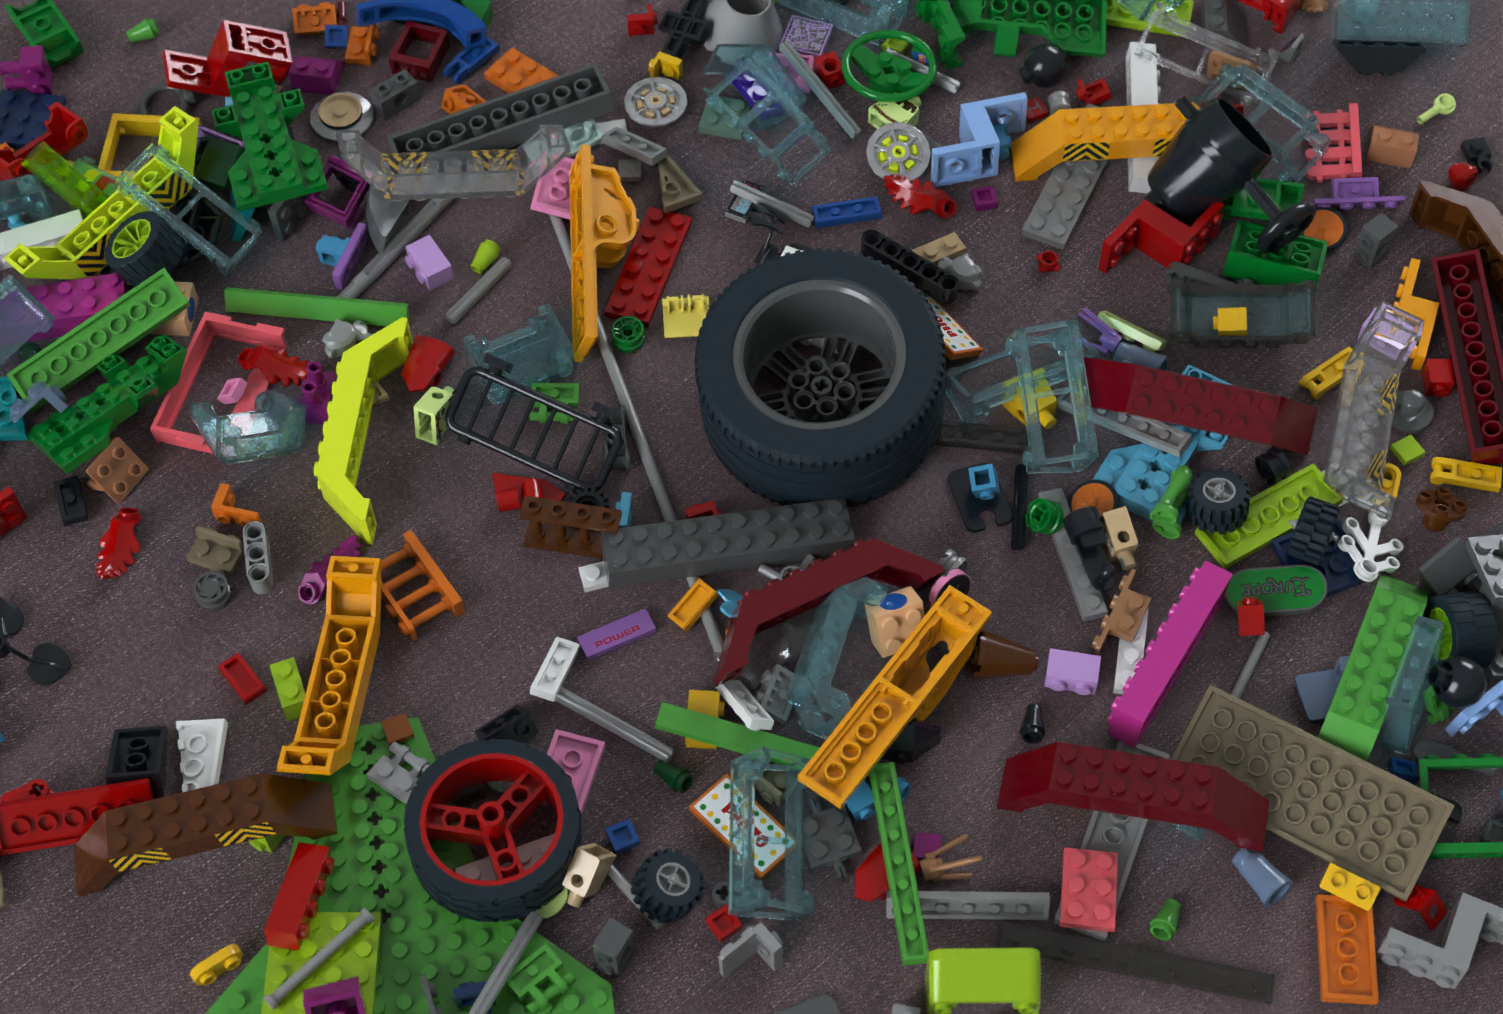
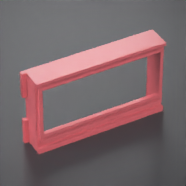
M205 311L187 349L179 382L167 391L151 425L150 430L155 442L229 457L231 460L236 461L271 384L261 369L254 367L251 370L246 381L248 384L244 389V396L237 402L220 440L172 428L215 337L263 346L269 350H286L287 346L283 336L284 328L257 323L256 326L234 322L229 316Z

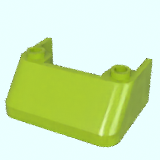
M960 948L930 951L928 953L925 973L926 1014H933L934 1011L936 1014H949L952 1009L957 1007V1003H1012L1013 1008L1017 1009L1019 1013L1038 1014L1041 1006L1040 951L1034 948Z

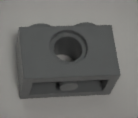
M405 69L369 90L372 108L384 121L421 100L417 81Z
M1380 213L1362 227L1353 255L1359 262L1371 269L1389 255L1399 226L1383 213Z
M612 918L608 919L592 944L597 968L607 975L614 974L620 977L636 951L633 930Z

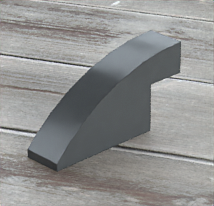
M377 168L372 177L368 192L365 217L371 240L377 251L383 253L406 217L411 197L391 190L394 176H381V169Z

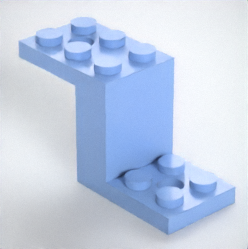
M1025 92L960 104L959 138L961 143L932 149L931 182L934 187L998 175L1000 141L993 125L1007 123V134L1025 131L1028 99Z

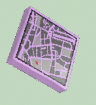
M792 15L781 43L789 41L800 55H814V58L821 56L833 31V24Z

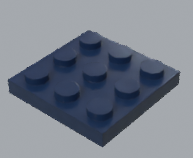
M2 89L0 93V145L6 142L10 148L21 149L48 130L43 122L50 119L51 111H49L48 107L55 102H59L65 107L67 103L65 96L33 94Z
M1337 518L1333 529L1334 535L1339 538L1337 541L1332 540V542H1328L1322 561L1318 565L1288 555V546L1293 532L1273 539L1270 543L1282 566L1309 565L1318 569L1327 581V597L1365 583V581L1356 576L1353 569L1355 562L1350 554L1338 547L1337 543L1343 535H1349L1343 531L1339 518Z

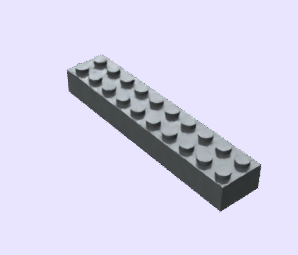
M593 63L388 136L387 138L393 154L427 153L426 175L402 176L405 185L471 162L472 151H503L614 111L610 90L597 63Z
M845 499L815 501L619 528L617 533L601 531V550L609 588L759 568L762 563L767 566L802 562L808 554L814 556L815 559L830 558V554L843 548L844 551L851 549V545L855 542Z

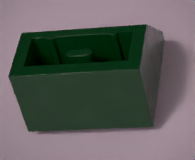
M212 136L201 137L196 148L193 182L205 189H228L231 186L228 171L242 155L245 148Z

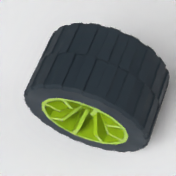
M144 211L129 217L112 233L105 247L104 258L106 263L134 288L162 268H165L171 274L182 257L184 245L182 238L157 214Z
M1476 591L1436 595L1429 600L1424 611L1423 627L1426 648L1433 663L1439 665L1449 657L1465 656L1475 660L1482 668L1491 664L1498 646V631L1494 612L1488 600Z

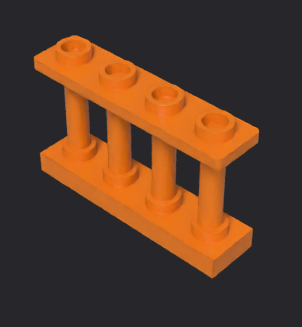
M412 530L403 534L405 542L402 546L403 548L381 561V572L407 557H413L416 560V566L385 584L381 581V600L383 599L387 604L385 609L392 619L396 617L399 621L397 625L401 633L405 637L409 635L414 642L418 640L415 628L445 610H452L455 616L458 617L465 613L461 597ZM421 574L423 576L426 574L429 578L428 584L396 602L389 593ZM432 592H439L442 596L439 603L410 620L402 611Z

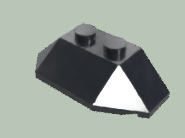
M1333 41V45L1361 75H1371L1372 72H1380L1381 75L1392 76L1394 73H1401L1426 51V47L1422 42Z
M202 192L187 193L184 198L177 202L171 228L182 238L184 245L183 254L177 266L196 263L215 251L223 217Z
M838 715L837 726L846 715ZM910 721L881 759L891 760L896 764L912 763L940 743L942 726H932L927 723Z

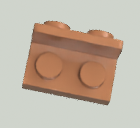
M114 437L109 446L86 469V473L91 477L86 484L92 491H105L115 503H121L148 472L149 468L120 437Z

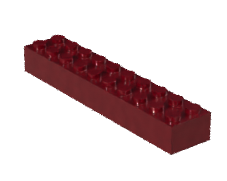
M1476 249L1431 258L1433 276L1471 461L1485 465L1503 463V356L1480 251Z

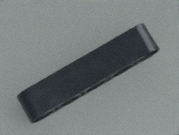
M869 229L863 232L860 253L864 257L870 256L875 261L880 260L884 265H890L892 270H898L901 276L905 275L909 282H913L917 289L943 304H952L956 301L959 289V280L956 276L876 230Z

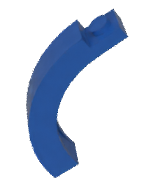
M373 0L356 4V22L359 27L392 20H414L448 30V32L452 33L463 43L466 49L487 44V27L483 21L469 9L451 0Z

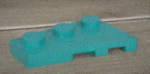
M0 377V441L28 440L23 416L16 423L9 416L11 411L9 408L18 399V394L8 377Z

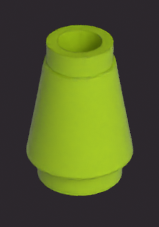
M489 239L481 242L470 268L474 272L482 274L500 256L501 248Z

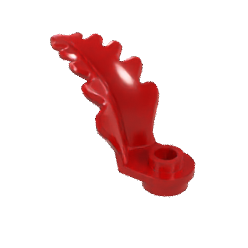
M893 174L884 176L885 188H889L887 194H895L892 198L893 202L902 199L899 206L901 209L911 206L910 214L915 215L929 209L938 217L948 219L956 213V202L944 191L936 189L931 181H926L921 185L920 180L917 178L910 183L909 178L906 176L903 180L900 175H896V177Z
M263 346L253 349L247 347L238 357V363H240L242 369L248 370L254 367L261 369L271 384H276L280 379L285 387L289 386L291 380H293L294 385L298 386L300 380L303 382V379H307L308 372L306 368H308V361L302 360L298 362V356L287 357V352L282 349L269 350Z
M128 507L119 509V514L111 518L109 530L100 538L99 545L105 549L97 555V558L102 559V561L96 565L98 568L96 572L97 576H100L101 579H113L114 576L120 577L121 572H128L124 564L133 565L135 563L131 553H138L141 549L134 533V527L141 522V515H139L138 509Z

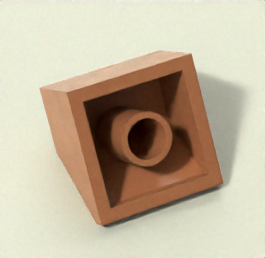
M1372 124L1366 160L1411 169L1417 152L1419 134Z

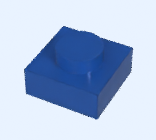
M325 25V48L347 49V26Z
M1390 756L1387 763L1389 773L1416 785L1419 780L1416 762Z
M630 819L605 828L606 835L616 855L640 845V840Z

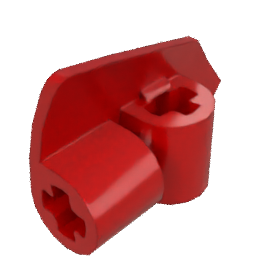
M417 335L415 337L401 373L410 393L424 391L428 386L437 387L443 377V370L455 355V351L450 345L427 336Z
M499 473L492 474L499 513L521 509L525 496L563 501L565 498V493L545 479Z
M881 843L855 871V898L868 902H873L877 898L881 900L887 899L889 886ZM911 851L916 876L922 872V867L917 857Z

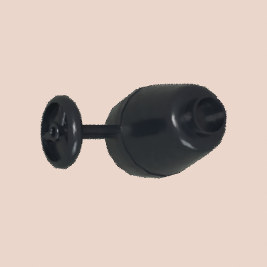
M1186 96L1179 98L1175 106L1184 115L1186 120L1149 171L1147 181L1151 191L1144 196V199L1174 218L1178 217L1184 221H1191L1201 216L1213 203H1223L1245 189L1271 220L1259 235L1256 243L1261 253L1276 252L1299 237L1314 220L1316 208L1311 202H1301L1282 212L1258 184L1256 178L1274 158V155L1268 143L1255 127L1236 108L1220 97L1214 98L1198 110Z

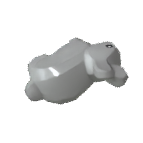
M968 253L953 260L946 256L938 262L937 266L958 278L959 289L977 291L982 285L979 277L982 274V270L972 262Z
M335 319V324L330 332H327L322 339L326 344L324 352L329 358L342 357L344 351L373 334L369 333L366 324L360 320L351 324Z

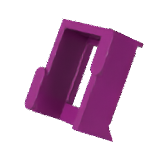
M329 154L328 161L323 169L326 182H328L335 169L360 181L345 211L319 200L318 198L322 191L309 194L305 204L307 209L348 229H352L362 213V209L359 206L370 188L371 174Z

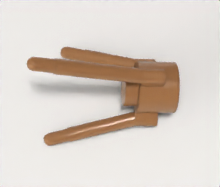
M964 834L939 849L925 854L926 859L920 860L925 881L932 880L937 882L973 877L972 873H944L946 869L981 861V856L945 864L942 863L941 857L935 858L968 839V834Z

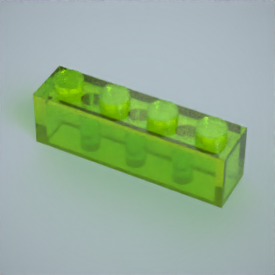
M44 141L35 146L21 163L73 208L79 209L85 218L109 198L106 193Z

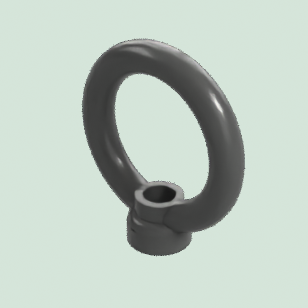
M162 83L151 87L143 94L139 101L138 111L139 115H150L147 111L149 101L162 92L178 94L181 101L179 109L185 113L188 112L190 105L197 102L193 91L167 87V83Z

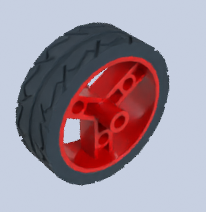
M489 739V741L470 742L446 752L447 755H442L425 769L415 783L417 786L412 788L405 806L404 834L414 872L422 887L438 905L453 914L456 913L460 917L478 922L513 920L525 917L531 911L541 909V906L547 905L564 889L563 881L577 847L582 846L580 810L575 789L567 774L549 755L528 744L509 739ZM496 781L513 783L497 802H485L478 810L447 805L459 793L475 785ZM519 799H525L524 802H521V803H517V802H516V801L519 800ZM546 800L558 819L556 832L551 845L544 855L529 869L524 871L512 835L536 808ZM511 811L513 814L506 821L505 813ZM459 822L456 826H449L451 823ZM468 825H479L480 831L470 829ZM432 839L484 846L497 880H476L453 872L432 851ZM504 863H512L509 867H502Z

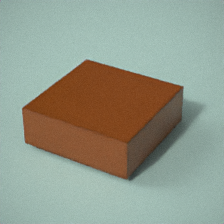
M406 713L381 721L389 746L393 742L400 744L415 738Z

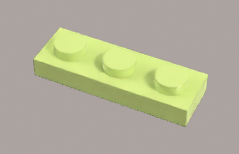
M1106 310L1098 314V317L1110 328L1121 332L1124 339L1131 342L1137 340L1143 343L1142 347L1148 351L1163 350L1167 343V340Z

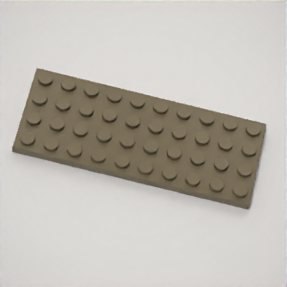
M1211 684L1171 758L1172 760L1220 767L1269 800L1266 831L1380 886V889L1405 902L1412 892L1455 806Z

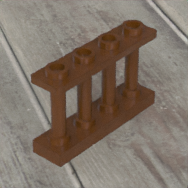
M525 496L520 511V519L529 521L524 539V547L603 559L601 532L597 531L617 533L622 511L619 509Z

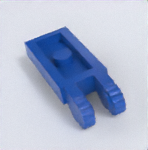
M487 37L486 45L469 49L465 48L445 67L443 74L446 77L454 75L453 82L460 84L466 80L468 74L470 75L500 50L499 44Z

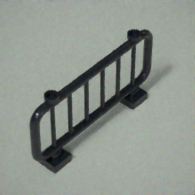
M486 353L483 362L490 365L488 369L475 366L464 372L445 414L446 425L450 431L458 435V441L467 445L475 442L565 483L564 489L576 493L575 490L577 489L584 492L583 487H588V491H591L592 487L596 488L597 492L604 486L623 442L619 429L609 423L610 419L618 421L620 412L594 401L591 408L592 411L597 412L596 417L506 378L501 375L502 372L505 371L510 374L514 365ZM474 376H481L487 379L488 382L469 425L465 428L458 425L454 417L470 380ZM494 382L510 390L487 438L472 431V427ZM516 392L530 398L531 401L509 448L494 441L493 438L511 397ZM536 401L552 408V412L532 456L529 457L514 450ZM559 411L574 418L556 461L553 467L536 460V457L555 414ZM578 421H581L596 429L575 476H571L557 468ZM601 430L612 436L613 444L596 481L587 483L580 480L579 477Z

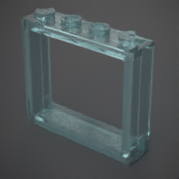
M1417 616L1386 699L1381 746L1383 749L1406 756L1409 752L1426 705L1424 692L1432 686L1428 683L1426 674L1433 665H1439L1443 622Z

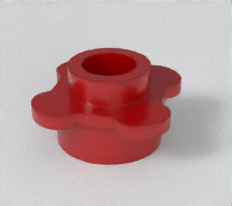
M1050 250L1036 256V260L1039 262L1038 270L1041 273L1046 271L1058 272L1061 268V265L1058 264L1059 255Z

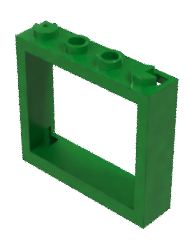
M1490 753L1480 754L1479 758H1468V755L1465 754L1452 755V758L1441 759L1439 755L1424 756V759H1419L1420 788L1429 792L1428 770L1503 768V757H1496L1495 754ZM1503 842L1436 843L1428 859L1503 858Z

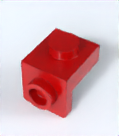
M647 4L648 13L627 15L628 36L654 34V25H658L657 12H652L651 4Z
M1104 78L1086 86L1083 85L1081 79L1077 80L1079 88L1075 89L1080 102L1084 100L1086 106L1087 104L1097 105L1112 98Z
M713 500L703 504H694L690 508L685 509L686 519L723 514L720 508L716 509Z

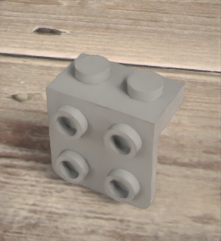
M761 922L755 927H748L741 934V938L734 944L732 942L728 943L720 951V974L724 978L756 953L775 972L783 966V942L774 931L770 933Z

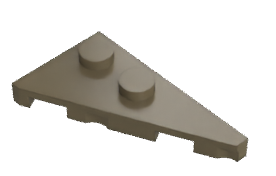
M668 154L667 157L657 163L663 211L665 214L702 201L703 193Z

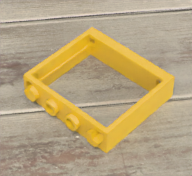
M113 113L98 169L127 182L137 172L111 171L120 135L159 137L161 124L158 120L163 116ZM193 117L197 120L199 125L202 126L200 118Z

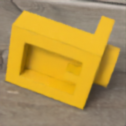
M658 52L648 65L650 78L663 74L680 80L683 75V60Z

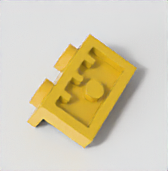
M1330 862L1320 883V888L1366 911L1371 909L1381 888Z

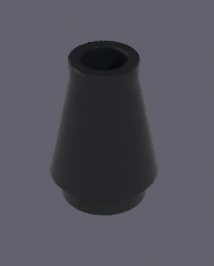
M1029 704L1026 707V713L1019 731L1023 741L1030 744L1041 742L1045 736L1042 708L1038 704Z

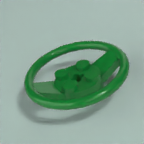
M878 30L860 36L847 47L841 63L845 80L856 92L869 99L881 102L906 101L925 93L934 82L938 70L936 56L929 45L915 35L898 30ZM878 39H898L909 42L925 54L929 63L928 74L911 72V63L886 51L881 52L877 56L863 45ZM851 61L867 76V83L870 89L855 79L850 68Z

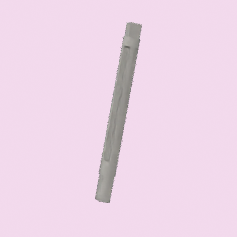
M443 188L389 242L384 252H379L337 297L356 299L406 249L405 246L411 244L456 197L450 188Z

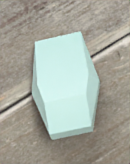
M589 119L522 143V147L534 166H542L545 152L571 158L577 155L582 144L593 147L602 142L603 134L595 121Z

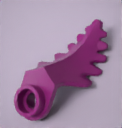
M353 534L351 537L346 538V542L341 541L340 549L338 547L333 548V556H361V551L357 549L361 547V544L358 542V535ZM325 554L323 556V563L313 562L311 570L305 573L302 583L298 588V597L302 602L313 605L321 600L327 586L326 573L331 555Z

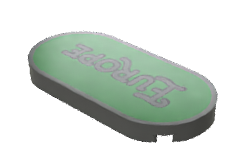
M1309 565L1247 568L1232 575L1225 598L1228 606L1236 611L1237 614V601H1242L1244 597H1258V600H1263L1264 617L1307 614L1314 612L1324 603L1327 597V581L1318 569Z

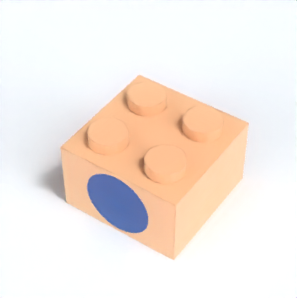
M175 282L191 306L150 334L190 336L199 300L193 282Z
M911 586L864 602L871 642L882 658L894 655L925 616L923 601Z

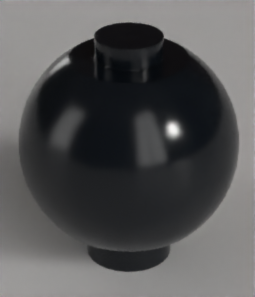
M1047 43L1039 44L1028 51L1024 58V66L1019 68V72L1025 84L1032 82L1038 87H1052L1063 79L1067 70L1066 62L1069 60L1065 51H1060L1057 46Z
M1449 657L1439 665H1433L1428 672V683L1433 686L1437 698L1453 708L1470 707L1476 704L1487 691V679L1484 670L1475 660L1469 657Z

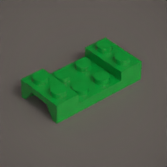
M35 0V2L20 9L10 4L5 5L10 20L17 30H20L31 47H43L51 68L85 53L80 39L52 0Z
M917 0L916 4H914L916 16H920L923 24L930 23L932 29H936L938 33L940 49L937 50L939 61L944 63L947 70L963 66V61L956 46L965 40V34L947 0Z
M1256 178L1258 184L1282 212L1293 205L1301 203L1304 184ZM1245 189L1223 202L1222 214L1224 217L1222 220L1230 221L1231 216L1271 221Z

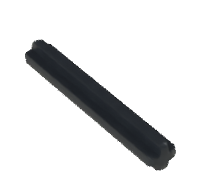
M1026 464L1016 465L1014 480L1011 548L1019 551L1023 550L1025 545V515L1029 470Z

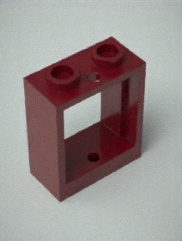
M407 21L389 56L391 73L397 74L405 69L415 79L432 82L450 47L448 30ZM412 39L435 44L428 60L404 55Z

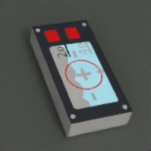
M745 179L742 182L757 190L765 192L764 186L747 181ZM735 194L725 211V216L746 224L750 213L753 212V202Z

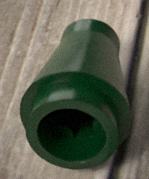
M659 760L654 767V773L674 792H686L693 782V776L688 769L667 763L664 760Z

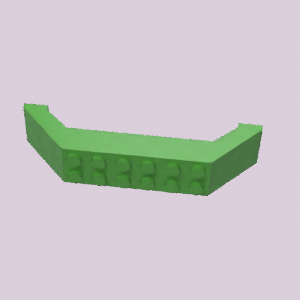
M1380 573L1318 738L1367 762L1427 605L1429 591Z

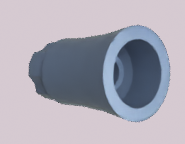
M1121 342L1114 353L1113 361L1167 371L1170 357L1145 350L1134 344L1129 345Z
M1242 848L1232 859V863L1239 870V874L1253 888L1265 907H1270L1277 903L1293 886L1291 879L1282 874L1256 850Z

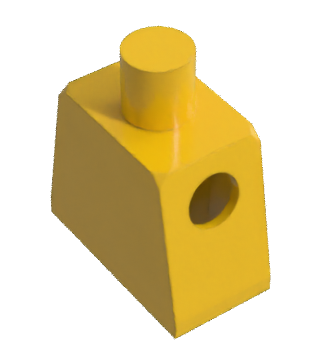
M1041 371L1003 390L1002 406L1026 427H1031L1040 422L1045 429H1050L1056 424L1057 420L1053 414L1056 411L1057 399Z

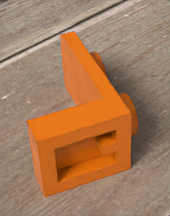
M220 483L211 505L216 520L224 524H239L243 527L252 521L262 523L258 512L235 508L236 497L230 484Z

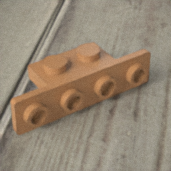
M1133 568L1128 576H1123L1120 582L1119 589H1121V593L1119 596L1115 594L1112 599L1110 609L1113 610L1110 615L1106 614L1100 628L1104 630L1101 636L1096 634L1091 646L1095 650L1094 655H1101L1109 635L1133 643L1147 612L1151 598L1130 590L1137 571Z

